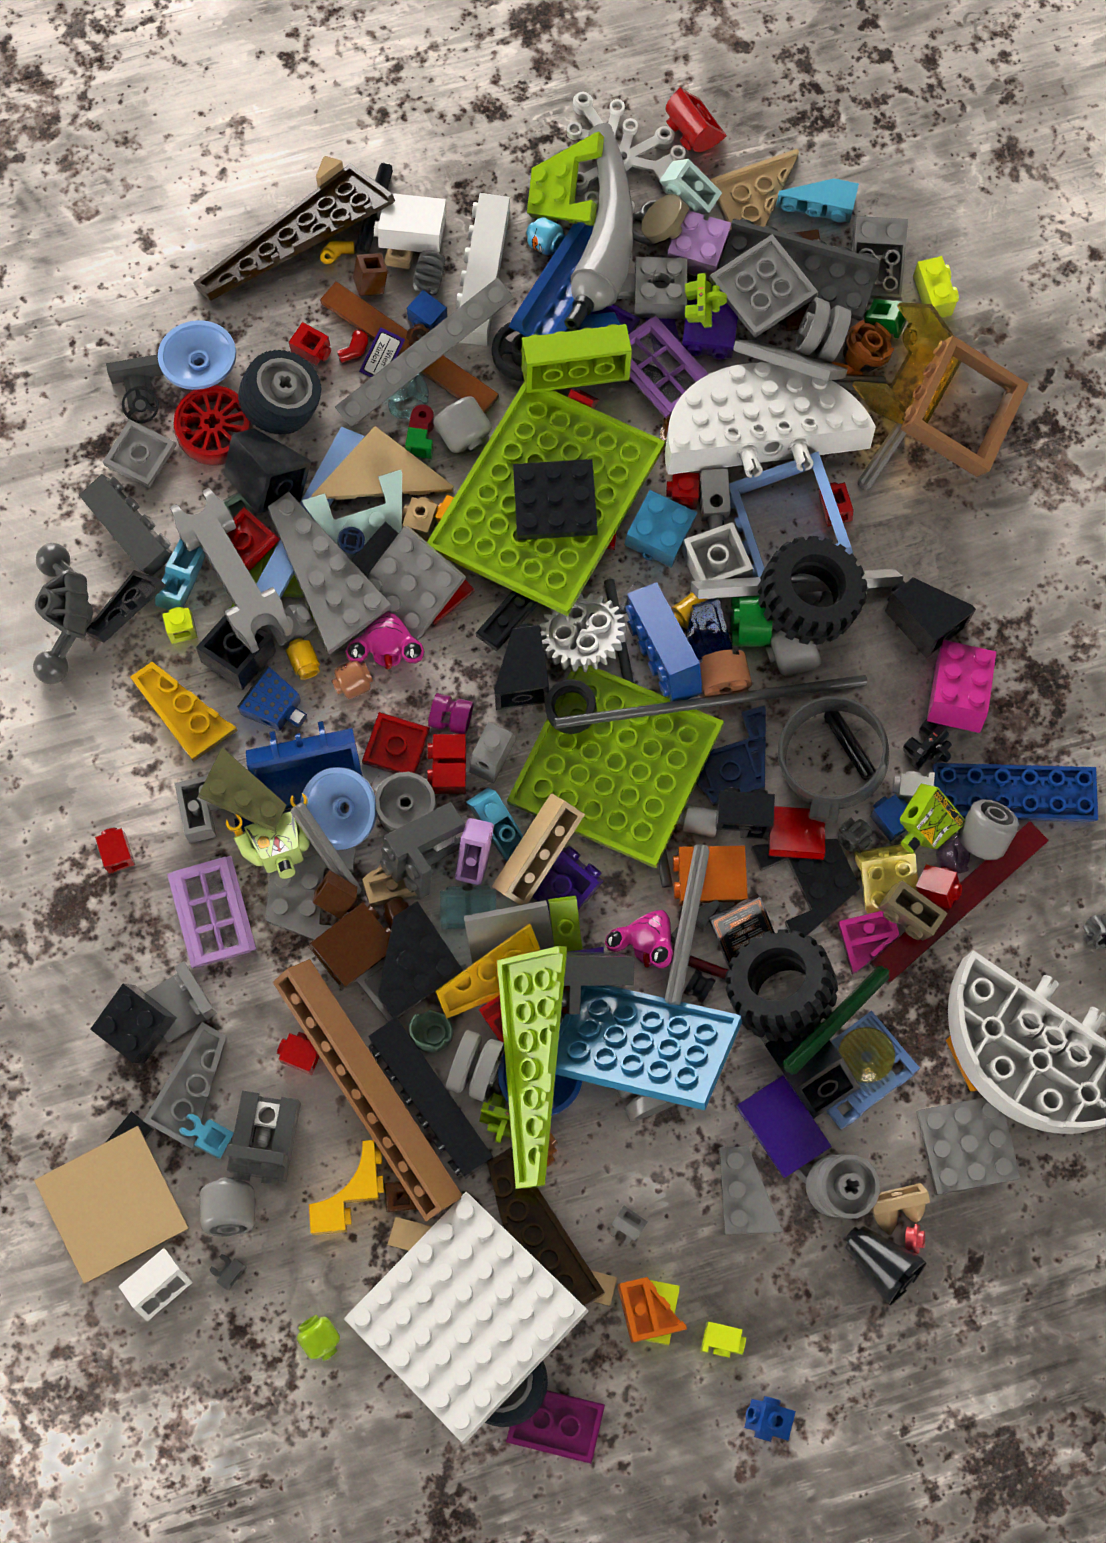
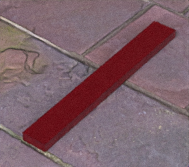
M1029 821L1016 833L1003 857L996 860H985L960 882L962 885L960 898L954 900L951 909L940 907L948 914L932 937L923 941L921 939L916 940L905 931L879 954L870 965L874 969L880 965L888 968L890 978L886 982L890 984L1049 840Z

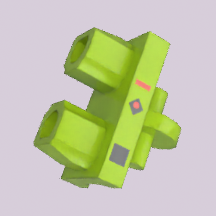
M705 273L697 274V281L685 283L687 299H697V304L685 307L687 321L689 323L701 322L704 328L712 327V311H720V306L727 303V294L720 291V286H712L711 282L706 281Z
M493 1093L489 1101L483 1103L479 1122L488 1124L487 1131L496 1133L495 1142L501 1144L503 1136L512 1139L510 1112L504 1109L506 1104L504 1096Z

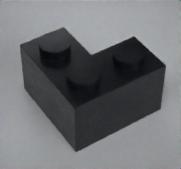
M728 787L724 788V791L719 790L716 807V830L740 831V838L767 840L774 827L775 794H768V791L763 789L740 792L739 788Z

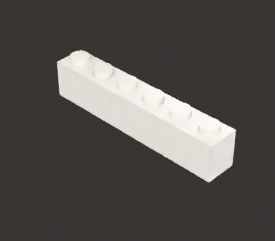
M480 193L478 203H473L472 218H475V223L469 226L468 240H471V246L465 249L464 263H467V269L461 272L460 286H463V292L457 295L456 309L497 277L499 278L510 214V197ZM492 317L460 342L487 346Z

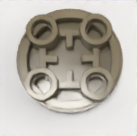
M668 194L661 197L648 209L642 220L641 231L643 235L652 243L663 241L669 237L671 239L677 238L682 232L681 224L689 211V206L676 194Z

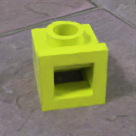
M175 607L170 609L168 613H163L166 632L172 644L198 638L193 614L189 608Z
M709 1321L706 1322L700 1352L707 1353L709 1348H713V1354L730 1358L731 1353L743 1355L746 1337L741 1336L743 1329Z

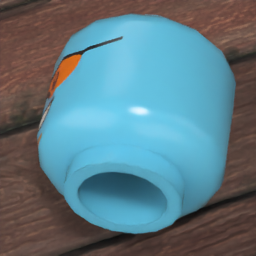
M544 217L530 223L526 231L529 247L546 256L554 254L565 238L563 228Z

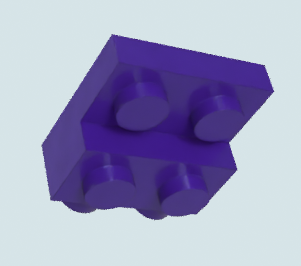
M569 845L563 848L532 896L538 902L546 900L548 911V899L576 895L579 910L604 882L599 877L602 874L601 871L590 863L587 866L579 860L581 856L579 852Z

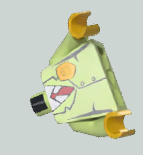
M302 793L303 803L307 806L308 798ZM294 795L290 798V803L293 807L296 805ZM291 811L282 814L275 831L254 823L245 826L246 832H243L241 829L242 818L239 815L235 814L239 821V825L235 828L231 827L226 819V827L234 832V840L245 859L256 866H263L267 873L278 870L279 877L282 879L290 878L295 874L294 865L304 860L303 852L308 849L310 840L291 814Z

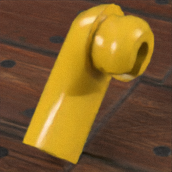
M330 241L321 250L320 259L324 264H332L341 254H354L355 243L354 241Z

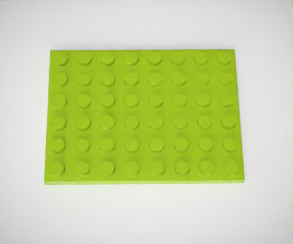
M524 382L427 543L445 559L568 616L665 448V441L556 391L526 393ZM592 459L598 535L518 540L513 464Z

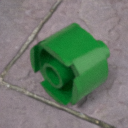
M761 595L731 597L733 615H730L729 628L732 631V646L764 647L770 645L772 621H767L763 615L765 608H761L758 601Z

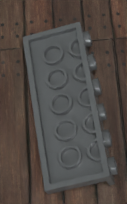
M747 219L732 220V230L718 269L773 234L816 288L818 298L830 302V309L839 305L851 310V318L863 320L880 271V260L869 253L858 254L843 246L833 247L818 239L808 240L797 233H783L772 226H758Z

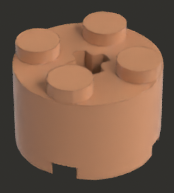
M723 650L702 657L703 662L700 663L701 692L703 694L699 695L701 698L749 691L748 689L752 686V680L744 651L739 650L740 655H733L732 650Z

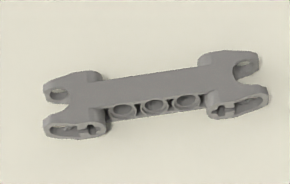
M210 488L202 491L205 496L206 506L200 513L186 514L177 504L171 506L170 510L180 539L187 551L190 552L198 547L202 548L235 605L224 611L226 618L237 638L254 653L259 650L255 634L260 627L274 625L282 634L288 636L292 634L291 626L286 618L282 601L275 589L271 587L260 592L226 534L236 529L231 514L224 502Z

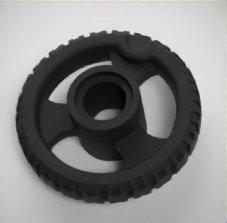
M509 322L504 327H501L494 337L491 349L492 358L496 368L505 377L507 376L511 380L522 382L524 381L523 371L511 368L502 359L503 355L512 354L514 363L522 367V352L519 350L522 349V338L526 336L520 333L514 337L512 342L508 341L506 337L515 332L514 329L509 327Z

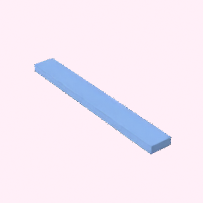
M344 427L340 428L302 500L311 498V495L360 443L365 437L364 435ZM327 499L329 507L334 499ZM301 500V506L308 512ZM281 539L256 583L260 592L273 587L280 599L295 573L288 560Z

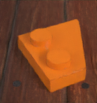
M648 1277L617 1284L631 1343L687 1329L686 1324L680 1321L670 1309V1304L664 1297L658 1294L656 1287Z

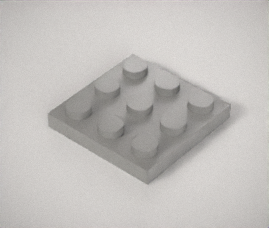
M773 234L709 275V281L712 285L720 286V291L727 294V304L754 338L818 296L816 288Z
M409 526L403 527L367 575L369 581L391 604V609L387 612H391L399 617L407 627L410 635L415 639L421 638L467 578Z
M985 1098L916 1111L935 1195L1021 1179L1006 1116Z

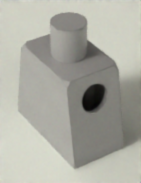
M488 722L472 752L469 772L494 784L516 741L515 735L504 728ZM483 762V763H485L486 765H488V767H485V766L481 765L480 763Z

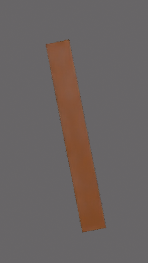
M337 281L320 299L322 305L358 330L364 331L372 340L375 339L380 327L404 338L405 341L397 357L410 347L409 340L406 338L407 330ZM444 355L421 372V374L457 399L467 396L474 397L485 414L499 398V394Z

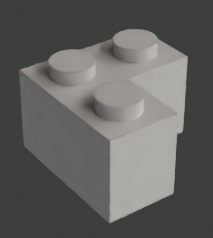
M207 776L174 783L184 834L189 843L216 837L211 811L222 808L198 798Z

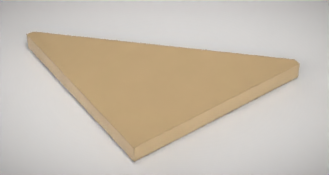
M795 149L709 179L722 192L716 203L724 220L732 223L733 219H747L755 225L766 226L777 203L778 193L783 190L798 158L799 150Z
M374 426L311 497L324 493L327 499L335 498V500L356 499V497L372 496V498L384 497L378 476L397 470L402 471V494L422 495L430 494V492L444 491L451 493L454 486Z

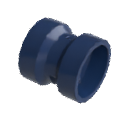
M346 527L339 532L337 543L344 552L355 554L364 547L365 537L360 529Z

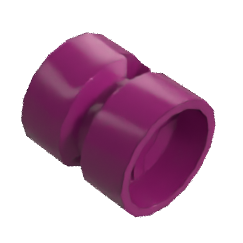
M436 693L429 714L428 727L440 730L448 727L452 733L466 734L471 721L474 702L460 698L453 701L451 696Z

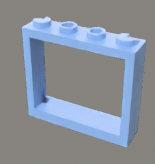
M819 451L812 453L810 456L814 465L811 469L814 470L838 543L835 545H843L846 547L845 551L849 555L851 553L854 555ZM793 460L762 471L755 478L752 475V478L746 477L729 483L731 491L729 493L730 507L737 510L738 517L734 518L739 533L744 531L746 540L742 541L747 555H752L754 564H752L753 577H761L765 567L741 494L805 472L803 463V471L797 469L796 462Z

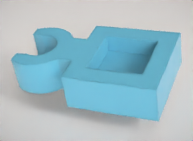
M188 1114L186 1118L194 1123V1127L191 1131L181 1127L179 1132L184 1136H196L197 1140L194 1143L196 1147L218 1159L221 1158L234 1133L210 1119L206 1121L205 1125H202L198 1116Z

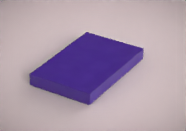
M784 1075L736 1106L783 1178H786L832 1147Z

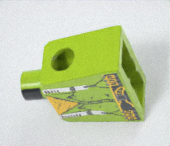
M921 783L900 817V823L909 832L902 840L901 845L911 853H914L920 845L934 850L938 849L965 824L966 820L938 787Z

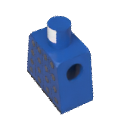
M269 666L265 667L237 706L242 716L277 731H280L287 721L299 728L307 718V714L297 708L301 702L297 691Z

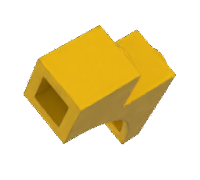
M374 1140L362 1141V1155L357 1171L341 1191L324 1201L309 1204L310 1233L312 1235L347 1232V1225H352L351 1207L346 1208V1203L380 1200L379 1193H384L383 1175L378 1176L377 1164H382V1153L376 1147Z

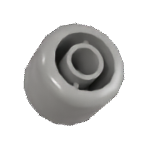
M472 396L464 397L442 410L433 421L435 428L453 453H460L467 449L470 451L477 449L483 444L482 440L492 429L490 421Z
M774 628L772 629L771 647L766 649L770 663L776 662L779 673L783 676H790L819 667L821 663L818 647L813 644V641H810L808 645L801 644L799 639L794 638L790 640L785 637L786 633L783 631L777 632Z
M982 799L972 804L965 817V824L958 830V838L962 846L971 854L986 860H996L1004 856L1019 829L1018 818L1003 804Z
M232 1177L220 1178L218 1181L205 1185L200 1192L201 1229L209 1235L221 1237L241 1235L253 1229L255 1225L254 1188L249 1183L235 1180Z

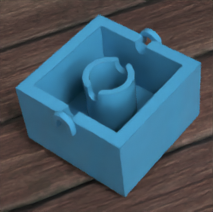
M649 490L627 532L624 545L641 553L642 557L646 560L651 561L654 559L672 568L683 546V540L687 538L694 525L697 512Z

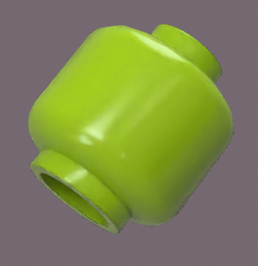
M314 1315L298 1327L300 1332L297 1335V1342L310 1359L314 1360L321 1357L325 1361L338 1351L336 1345L340 1341V1334L329 1318Z

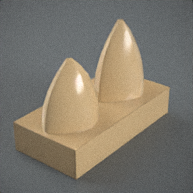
M921 1183L881 1192L876 1205L871 1211L880 1228L888 1235H892L898 1221V1210L902 1209L908 1219L918 1223L924 1214L926 1203H930L929 1193Z

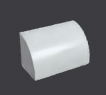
M163 1248L125 1280L119 1288L131 1306L148 1321L193 1282L169 1252Z

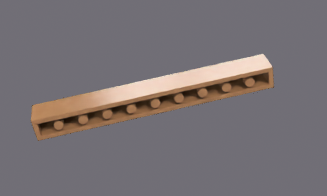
M308 959L286 969L273 981L274 986L424 1220L428 1221L448 1209L461 1199L462 1194L312 961Z

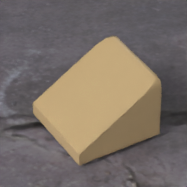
M324 156L316 174L317 186L320 187L343 169V162Z

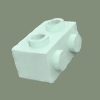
M689 159L672 161L659 181L665 187L667 194L678 195L689 206V211L700 214L709 213L722 194Z

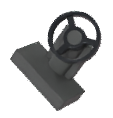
M158 354L106 363L111 383H125L126 393L122 399V410L125 416L136 423L151 421L158 412L159 401L152 390L150 377L163 375L158 362ZM126 397H127L128 408H129V411H128V412H127L126 409H125V399H126ZM147 409L154 411L153 415L147 419L139 420L131 417L135 411L144 412Z

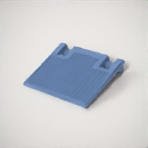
M872 1010L831 1041L861 1088L826 1110V1112L837 1126L843 1129L862 1116V1113L896 1087L909 1080L920 1069ZM900 1060L905 1068L895 1075L890 1067ZM848 1101L852 1109L842 1115L837 1108Z

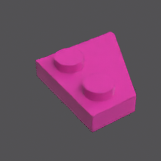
M882 911L842 920L837 923L852 974L857 973L900 935L897 924L887 920L883 916L884 912Z

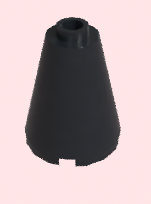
M865 1226L860 1229L854 1227L845 1238L848 1242L845 1248L883 1301L890 1306L907 1292L906 1288L911 1282L914 1283L927 1264L922 1257Z

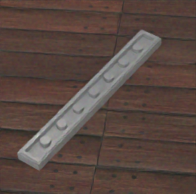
M895 569L864 570L865 574L862 579L867 580L868 588L894 587L903 580V575ZM809 574L791 576V583L796 593L830 591L828 586L815 576ZM760 577L691 581V591L699 599L759 595L758 584L761 579Z

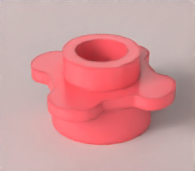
M915 1224L914 1227L906 1228L905 1248L913 1250L915 1254H919L920 1248L925 1246V1231H921L920 1225Z

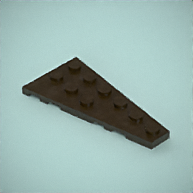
M512 1147L489 1160L487 1166L502 1227L584 1307L605 1294L604 1290L538 1187L516 1189Z

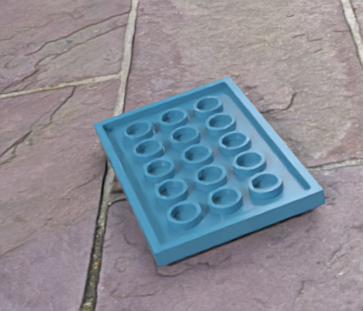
M609 985L581 986L580 1014L566 1013L560 1025L555 1074L706 1110L741 1027L742 1015L681 1002L680 1005H670L666 1003L663 997Z

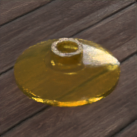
M871 1027L857 1028L849 1032L839 1046L838 1052L858 1082L872 1083L879 1081L891 1071L894 1065V1046L889 1037L878 1029ZM865 1051L872 1054V1059L869 1062L861 1059V1054Z

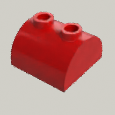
M680 87L668 100L665 110L669 118L666 120V123L674 132L680 130L683 135L680 142L688 151L692 148L696 152L706 151L727 137L700 98Z

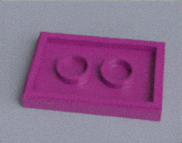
M547 1390L542 1405L531 1418L521 1424L509 1427L506 1443L592 1464L605 1404Z

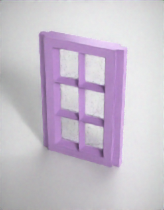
M232 856L218 858L167 874L191 968L202 967L257 950Z

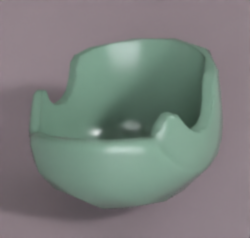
M432 1009L423 1014H415L409 1024L411 1039L424 1052L433 1053L443 1050L450 1044L454 1035L452 1022L449 1018L446 1019L443 1013Z

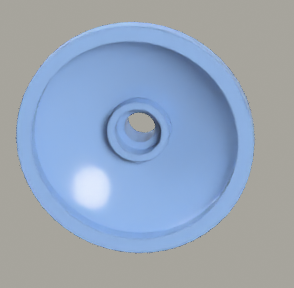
M203 320L189 321L176 326L166 334L158 349V362L163 375L174 385L191 390L205 389L218 384L229 375L236 361L235 344L228 331L216 323Z
M329 768L316 774L307 783L303 794L308 798L306 807L335 850L355 847L369 836L377 818L376 801L372 787L362 775L348 768ZM346 803L349 805L348 812H346L344 809V805Z

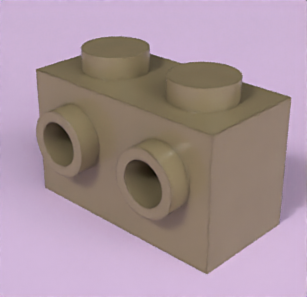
M903 880L891 887L878 909L884 912L883 916L892 923L898 922L906 928L905 931L909 936L916 940L921 939L922 941L935 934L948 914Z

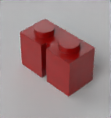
M433 734V743H428V759H433V769L427 770V781L432 785L435 794H466V734Z

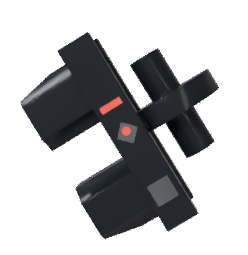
M926 719L919 728V733L927 739L923 743H920L913 737L908 739L903 746V751L912 759V766L919 771L928 760L935 765L939 760L948 762L951 759L948 749L952 744L946 740L949 737L947 731L949 726L929 722Z

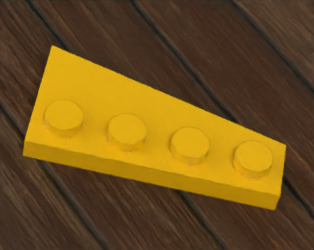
M150 662L130 676L133 683L193 762L238 731L233 724L227 722L219 713L199 700L196 695L185 689L177 680L154 662Z
M530 923L435 991L446 1019L487 1003L500 995L497 960L540 950Z

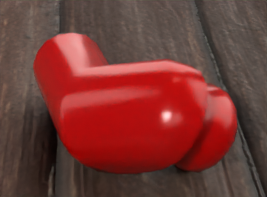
M354 331L349 347L337 351L340 363L361 357L364 354L368 344V335L364 331Z

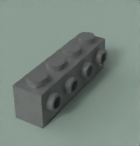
M101 474L79 496L142 572L153 576L168 562L173 552L169 549L171 543L161 533L158 535L153 530L155 527L153 521L145 514L142 516L137 509L140 506L131 496L126 497L122 492L124 487L115 477L110 479Z

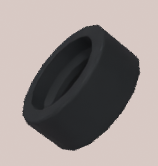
M573 679L563 680L553 685L547 693L544 702L547 719L552 727H554V718H559L555 712L556 701L565 693L574 692L584 697L587 703L585 714L597 712L595 695L589 686L582 681ZM591 724L557 730L566 734H576L588 729Z

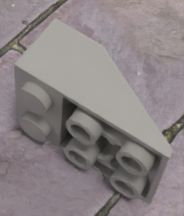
M855 216L853 219L851 251L858 254L869 253L880 260V271L871 296L901 297L908 219Z

